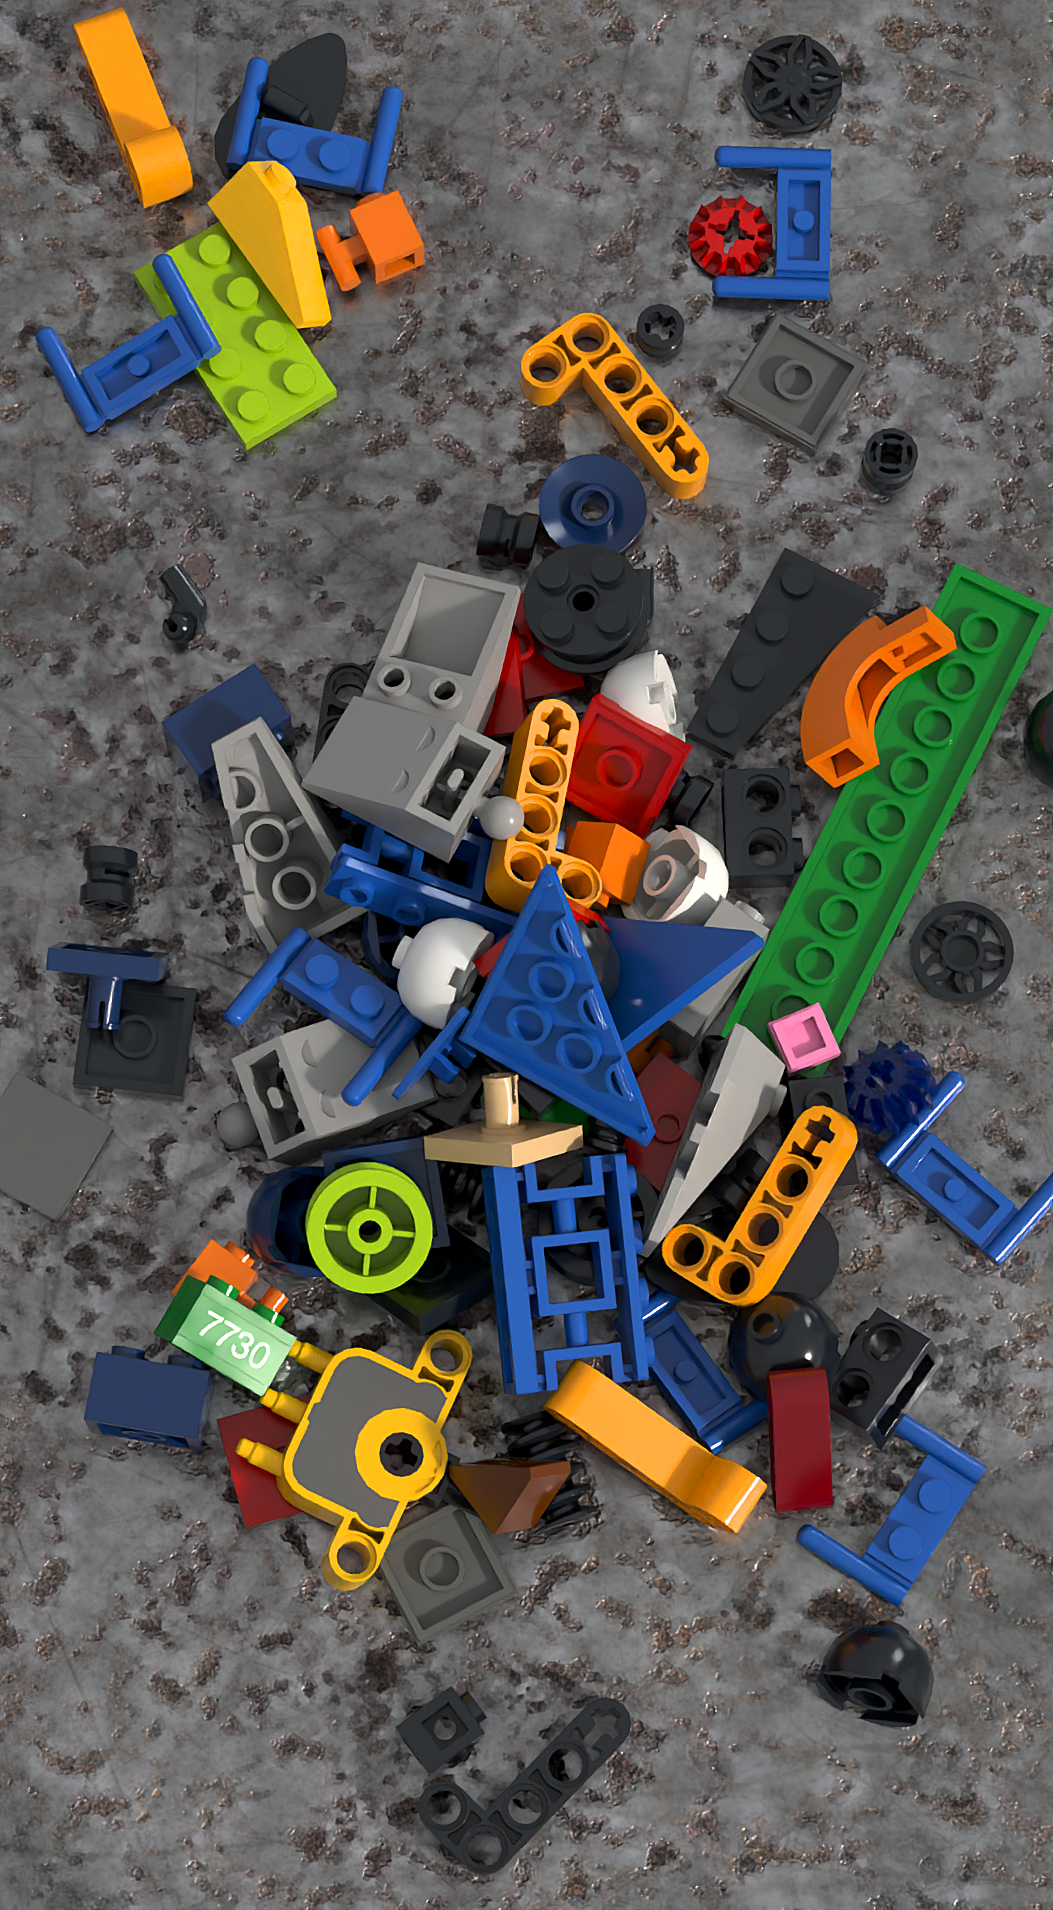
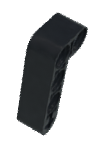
M607 1697L595 1699L589 1703L485 1811L455 1783L446 1781L433 1783L424 1790L419 1800L418 1811L421 1822L467 1870L480 1876L496 1874L512 1860L624 1743L631 1728L628 1710L616 1699ZM611 1711L618 1717L614 1728L619 1735L614 1739L608 1734L602 1735L591 1747L592 1750L599 1752L601 1755L595 1761H592L585 1747L577 1741L570 1739L569 1736L576 1730L583 1740L595 1725L591 1715L597 1712L604 1717ZM563 1750L574 1753L581 1764V1772L578 1778L566 1783L553 1778L548 1767L551 1756ZM442 1792L455 1796L461 1807L458 1818L447 1825L435 1823L427 1812L430 1799ZM519 1792H530L537 1796L541 1803V1814L533 1823H518L509 1814V1801L512 1796ZM477 1834H492L501 1844V1856L492 1865H478L469 1856L468 1844Z

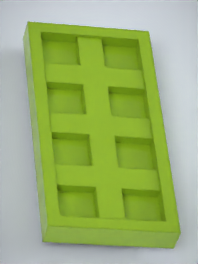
M220 221L164 253L172 257L222 348L216 356L200 361L201 365L193 370L246 451L337 397L336 388L298 330ZM152 260L133 272L134 280L160 320L169 315L174 317L178 312L154 271Z

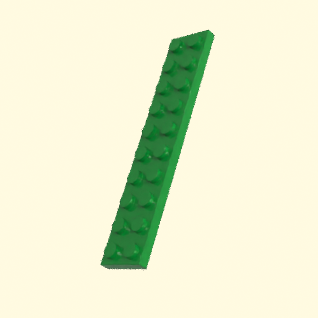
M955 563L931 612L954 633L957 649L910 674L893 688L874 726V737L880 764L846 782L719 1038L725 1039L735 1023L752 1032L780 1059L768 1032L767 1024L819 1002L835 1041L839 1046L1053 612L1052 608ZM832 1060L793 1076L800 1080L823 1078Z

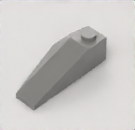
M259 716L212 742L211 746L224 808L228 813L234 842L232 847L235 861L239 866L244 890L243 899L246 914L269 954L271 955L295 926L305 930L311 939L315 940L369 911V909L348 905L341 899L324 893L326 880L332 873V870H330L331 861L342 844L346 843L313 793L301 787L303 778L262 717Z
M735 1023L711 1058L643 1236V1249L640 1255L648 1258L753 1134L767 1115L776 1117L783 1103L787 1087L779 1084L786 1065L752 1032L742 1025Z

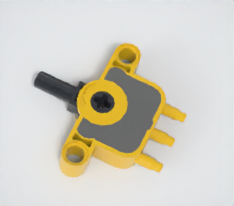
M449 1329L437 1331L426 1340L416 1353L409 1369L367 1349L359 1347L345 1349L334 1356L310 1343L295 1340L288 1356L294 1358L297 1363L321 1374L307 1403L284 1392H277L269 1387L263 1397L259 1399L260 1404L271 1408L272 1412L296 1423L283 1454L260 1442L254 1443L246 1438L240 1439L235 1452L246 1458L249 1463L276 1475L279 1491L284 1499L293 1506L336 1526L321 1560L322 1575L327 1583L335 1589L343 1591L355 1590L363 1585L378 1568L404 1509H409L417 1503L424 1504L435 1510L443 1500L481 1519L450 1478L449 1465L459 1464L461 1458L447 1452L445 1438L440 1432L471 1365L473 1357L472 1348L466 1337L457 1331ZM442 1348L449 1351L455 1359V1370L445 1372L436 1368L431 1361V1350ZM394 1449H399L404 1453L402 1456L404 1465L399 1471L390 1467L392 1463L390 1454ZM350 1548L360 1554L363 1559V1570L360 1574H349L340 1568L337 1562V1552L339 1549Z

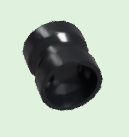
M895 428L882 429L871 436L867 441L860 465L861 479L868 489L882 496L896 495L904 491L910 484L918 459L917 445L913 438L906 432ZM885 452H892L894 455L885 454Z
M488 503L481 525L476 556L494 559L498 555L510 558L511 562L515 565L529 568L537 540L541 515L523 512L519 516L507 513L503 506Z
M683 766L662 808L670 810V818L673 822L688 827L704 805L715 783L703 775L691 777L684 770Z
M97 845L86 847L83 854V868L87 871V881L80 886L79 904L85 908L107 912H124L134 909L135 891L130 886L131 876L137 872L138 853L134 850L117 846Z
M748 1148L736 1159V1168L731 1173L720 1174L709 1184L708 1187L712 1195L736 1221H738L770 1164L758 1152Z

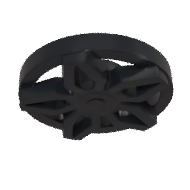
M802 34L798 36H780L762 44L750 57L743 78L744 97L752 113L767 126L785 132L806 131L822 124L835 110L842 90L841 70L835 57L822 44ZM783 48H789V50L785 54V63L779 55L773 54L772 52ZM798 49L805 50V59L802 63L794 61V55ZM813 54L818 56L827 67L818 65L809 69L813 64ZM760 61L775 65L776 70L774 72L768 71ZM754 71L764 82H768L757 96H755L752 87ZM817 76L832 78V80L820 84L814 83V78ZM833 90L828 103L817 113L814 95H822ZM772 93L775 100L761 105L766 96ZM805 102L808 103L810 117L804 113L799 105ZM784 105L789 106V111L797 120L780 118L770 112L780 110Z
M967 901L946 903L930 911L917 926L910 946L911 965L919 983L935 997L955 1004L975 1003L995 993L1009 975L1014 957V947L1010 932L1000 917L980 904ZM950 913H966L958 922L957 930L955 931L950 924L937 920ZM975 915L978 916L977 933L965 929ZM986 921L996 930L1003 946L991 941L982 942L981 939L985 936ZM928 926L946 935L943 942L935 939ZM922 936L932 949L939 951L931 954L923 964L920 958ZM985 951L1004 957V959L986 961L983 958ZM941 962L945 970L928 976L926 972L934 963ZM978 967L985 971L1001 968L996 979L982 989L983 974ZM952 973L954 974L953 983L959 993L946 990L936 984V982L947 980ZM971 974L973 977V992L969 993L962 981V975Z

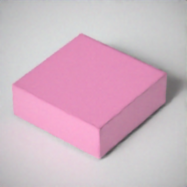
M819 1002L767 1024L768 1032L779 1057L786 1065L785 1070L788 1077L840 1056L841 1052Z

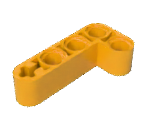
M123 7L72 24L81 55L143 209L192 192L194 190L192 173L185 147L176 126H171Z
M581 313L574 316L532 345L524 353L521 361L520 387L524 397L531 403L539 406L552 405L582 385L665 493L676 499H689L696 496L703 489L709 465L708 452L705 446L602 316L594 313ZM582 337H591L596 339L601 347L593 352H584L579 350L574 345V342ZM538 367H549L556 371L558 376L550 382H540L532 377L531 372ZM613 378H623L628 380L633 388L626 393H615L607 388L606 383ZM645 419H655L664 425L665 430L657 435H649L642 432L638 424ZM674 443V450L672 452L670 448ZM675 460L683 468L688 467L691 464L693 466V472L689 474L685 469H680L677 472H675Z
M547 699L540 702L517 728L513 736L502 796L511 797L521 805L524 812V823L532 829L533 833L523 826L521 831L507 840L493 839L485 875V889L495 904L517 913L521 912L541 870L547 863L555 867L562 887L570 890L575 899L565 892L566 897L589 908L599 898L602 891V880L599 872L591 864L555 851L579 730V720L575 711L561 700ZM531 775L537 777L541 781L542 785L537 783ZM512 870L518 872L523 877L524 881L518 879L512 873Z
M813 1106L805 1110L797 1119L728 1238L724 1240L718 1235L692 1224H681L671 1229L663 1241L662 1256L666 1265L677 1274L722 1301L741 1308L751 1307L759 1303L772 1291L853 1154L857 1144V1130L853 1122L843 1114L826 1106ZM822 1126L829 1128L835 1133L834 1139L830 1143L818 1136ZM805 1151L822 1160L819 1166L802 1157ZM805 1169L808 1175L806 1189L802 1194L790 1197L787 1191L789 1177L794 1172ZM776 1218L779 1224L778 1236L773 1243L762 1246L759 1240V1229L766 1220ZM700 1238L704 1245L703 1256L698 1263L688 1266L684 1259L685 1248L690 1241ZM746 1266L750 1273V1283L744 1292L734 1295L730 1288L731 1276L736 1269Z
M578 1359L573 1360L559 1381L558 1390L552 1392L543 1406L556 1419L685 1512L712 1528L737 1534L767 1488V1485L756 1475L729 1459L713 1455L608 1377Z

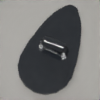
M334 33L316 36L290 49L271 64L268 68L257 119L262 120V117L331 132L346 86L347 57L343 39ZM241 94L221 118L214 135L215 159L227 180H230L238 172L228 168L225 163Z
M726 1211L695 1224V1226L712 1232L726 1240L737 1221ZM819 1211L771 1292H796L814 1300L831 1284L839 1265V1242L831 1223ZM770 1218L761 1225L759 1240L762 1246L773 1243L777 1238L779 1224L776 1218ZM700 1238L690 1241L685 1248L684 1259L688 1266L698 1263L703 1256L704 1245ZM662 1246L646 1262L644 1274L647 1281L664 1292L695 1303L738 1307L716 1298L674 1272L665 1263L662 1256ZM746 1266L736 1269L731 1276L730 1288L734 1295L744 1292L750 1283V1273Z

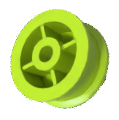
M359 1162L349 1164L331 1173L313 1193L305 1218L308 1245L316 1265L332 1282L353 1292L381 1293L404 1284L421 1268L431 1247L433 1234L432 1219L421 1191L403 1172L382 1163ZM366 1221H375L379 1224V1227L374 1234L363 1235L359 1232L361 1224Z

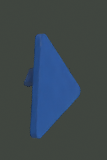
M462 1006L395 1088L391 1094L394 1098L399 1100L430 1070L443 1082L452 1084L460 1069L446 1058L449 1053L464 1068H469L477 1053L473 1047L458 1039L470 1016V1011L465 1006Z

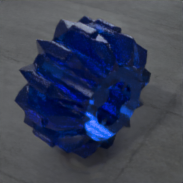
M879 1040L875 1052L869 1055L858 1050L860 1063L858 1065L844 1066L845 1077L848 1080L844 1083L848 1113L856 1123L858 1122L860 1126L865 1124L867 1129L876 1136L886 1127L890 1132L899 1136L902 1124L908 1121L919 1126V1116L917 1113L933 1109V1099L930 1094L937 1090L936 1079L929 1070L930 1065L925 1056L919 1053L918 1050L912 1051L901 1040L891 1048Z

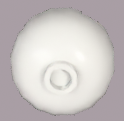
M658 650L634 655L622 660L607 672L601 684V695L614 701L637 718L686 742L684 722L682 721L673 726L676 723L674 703L680 704L669 666L665 657L662 654L658 655Z
M675 825L677 829L671 832L663 828L652 832L645 839L646 842L651 844L632 905H621L624 916L627 919L704 926L722 899L726 898L728 891L729 873L719 850L699 834L683 825Z
M440 918L423 926L414 939L407 935L404 936L394 954L392 966L400 969L397 988L401 1001L409 1012L423 1023L435 1029L443 1030L462 1006L468 1009L475 996V993L470 990L477 975L482 976L473 961L493 946L494 933L483 929L482 926L460 918Z

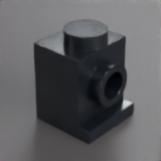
M450 1686L396 1726V1731L430 1777L485 1735L484 1730L479 1724L487 1719V1717L468 1691L458 1696L452 1686ZM443 1718L450 1719L456 1726L454 1736L448 1740L439 1739L433 1730L435 1723Z

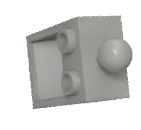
M418 562L361 698L453 720L483 734L492 712L521 594L520 587Z
M358 696L352 698L301 783V787L447 863L451 860L475 817L480 819L484 832L496 840H507L516 836L524 824L523 809L515 799L508 796L487 798L500 776L506 750L505 746L459 722ZM463 780L471 784L468 790H461Z
M330 1019L279 1035L231 1058L248 1104L236 1102L226 1106L219 1114L217 1129L219 1135L226 1143L238 1147L249 1145L260 1134L269 1160L289 1166H298L321 1155L322 1150L334 1149L439 1099L429 1072L399 1100L391 1095L422 1056L416 1037H414L361 1104L355 1107L347 1105L341 1097V1092L376 1047L372 1049ZM285 1076L290 1087L289 1090H286L284 1087Z

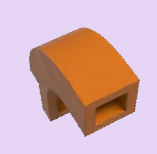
M925 605L888 626L876 615L863 622L849 633L830 653L809 688L800 723V738L804 761L834 789L880 764L874 737V725L879 708L889 692L910 674L957 649L954 633Z

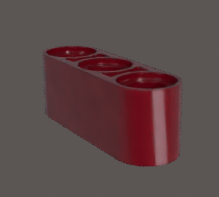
M825 1367L768 1371L766 1381L770 1477L775 1512L832 1508L830 1401Z

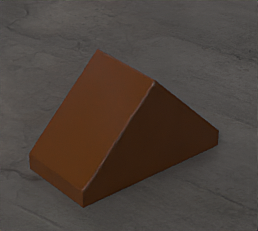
M487 1458L449 1465L450 1478L494 1535L534 1528L571 1472L570 1461Z

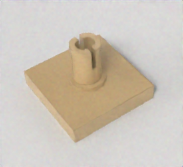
M514 1072L490 1073L489 1075L482 1076L486 1119L425 1136V1159L514 1168L582 1148L583 1128L582 1125L519 1119L518 1074Z

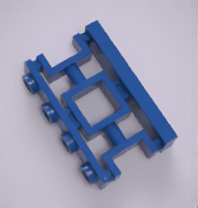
M342 809V818L366 826L362 850L343 843L332 859L330 866L332 873L326 880L325 894L341 899L348 905L363 907L394 918L401 924L414 925L419 928L440 918L467 920L494 933L493 946L511 933L520 913L505 908L501 912L480 904L482 893L487 894L485 875L493 838L484 832L479 818L475 817L452 856L468 863L464 886L422 872L424 850L404 840L384 833L385 830ZM524 823L523 826L533 833L532 829ZM560 830L555 851L562 853L566 833ZM379 856L402 863L401 875L378 868ZM512 870V873L518 879L524 881L523 877L518 872Z
M625 1153L582 1157L585 1186L557 1189H537L535 1162L514 1168L501 1166L481 1168L504 1394L520 1395L558 1390L556 1361L603 1356L605 1376L614 1383L649 1379L648 1367L654 1366L655 1350L651 1334L644 1333L642 1314L643 1310L648 1309L649 1293L645 1278L638 1276L636 1254L642 1253L643 1236L639 1221L632 1220L630 1198H634L637 1193V1179L633 1165L626 1163ZM518 1187L520 1204L551 1201L555 1231L553 1235L525 1237V1254ZM605 1195L609 1229L577 1232L574 1198ZM591 1242L597 1298L549 1303L544 1247ZM530 1302L532 1317L563 1314L567 1347L536 1351L537 1369ZM617 1308L621 1343L608 1342L589 1345L586 1312Z

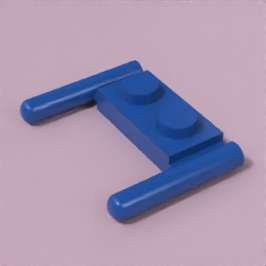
M260 57L250 59L246 69L225 165L230 169L239 171L247 162L277 161L292 173L298 184L354 196L357 193L363 197L382 192L403 99L402 91L395 86H388L382 91L372 142L369 143L363 138L262 117V120L257 119L269 65L266 60Z
M719 146L714 154L715 162L719 167L777 169L775 277L717 276L712 282V292L714 295L732 298L828 301L831 149Z
M168 254L156 256L152 262V267L178 314L174 317L169 315L81 370V375L78 374L53 328L43 327L36 333V341L86 432L97 430L104 424L105 420H113L200 366V361L210 359L222 350L176 264Z
M295 926L224 1012V1018L228 1024L235 1027L241 1026L279 981L283 984L285 990L372 1049L376 1047L341 1092L343 1101L352 1107L361 1104L425 1024L409 1012L402 1003L399 993L317 938L315 940L311 939L310 935L298 926Z
M949 1071L877 1151L873 1158L880 1166L890 1171L895 1179L976 1249H980L992 1263L1000 1266L1053 1206V1172L1018 1210L1012 1201L932 1132L929 1133L927 1131L928 1127L965 1087L964 1077L956 1071Z
M658 1289L649 1296L648 1309L642 1311L644 1333L651 1334L655 1350L654 1366L648 1367L649 1376L693 1436L696 1435L698 1437L700 1445L715 1455L767 1419L768 1406L756 1399L746 1406L741 1404L742 1399L679 1313L676 1310L673 1311L672 1307L684 1299ZM617 1317L613 1320V1324L617 1332L620 1334L619 1322Z
M907 1414L899 1423L894 1433L925 1452L927 1456L864 1555L860 1557L811 1524L803 1525L797 1532L799 1544L895 1607H898L904 1599L911 1585L918 1577L987 1467Z

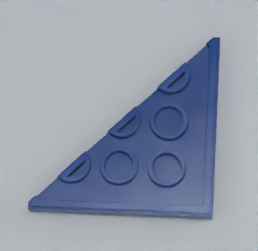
M547 863L541 870L458 1039L647 1147L656 1133L557 871L554 866Z
M602 916L611 930L608 935L621 962L622 975L615 995L607 1005L609 1006L625 1052L637 1045L764 947L766 943L763 938L755 932L748 930Z

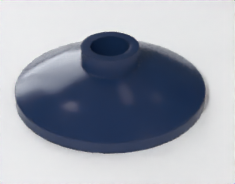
M581 455L563 462L548 476L540 493L539 515H541L542 526L548 537L560 549L578 544H594L620 553L635 541L642 530L646 518V495L640 480L625 464L604 455ZM590 505L597 506L602 511V516L597 520H588L582 514L583 509Z

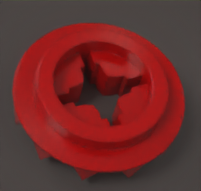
M720 195L715 201L706 206L701 205L692 222H690L688 232V244L693 258L704 270L715 276H747L752 274L767 260L773 242L772 224L769 223L764 215L762 207H756L747 202L743 196L734 199L724 198ZM733 219L738 220V234L746 238L745 240H735L733 247L730 246L728 254H725L723 236L716 232L717 230L726 231L729 224H732Z

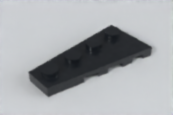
M785 547L691 720L685 737L734 761L779 712L780 707L797 689L799 690L813 675L815 669L865 615L867 616L879 603L881 596Z

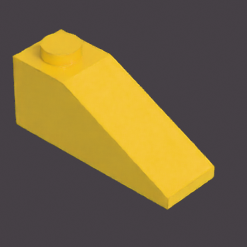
M277 161L247 162L207 204L297 329L325 326L332 318L306 201L296 189V180L292 173Z

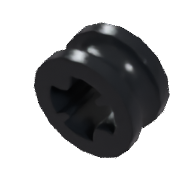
M664 304L651 305L642 311L638 317L635 337L637 345L645 354L650 357L664 358L677 352L682 344L685 326L680 313L673 307ZM658 321L662 327L671 325L672 328L669 329L668 339L662 340L658 334L648 335L651 332L652 322Z
M587 1116L585 1123L589 1125V1132L583 1136V1145L611 1154L625 1153L627 1157L629 1150L625 1148V1141L629 1137L597 1118Z

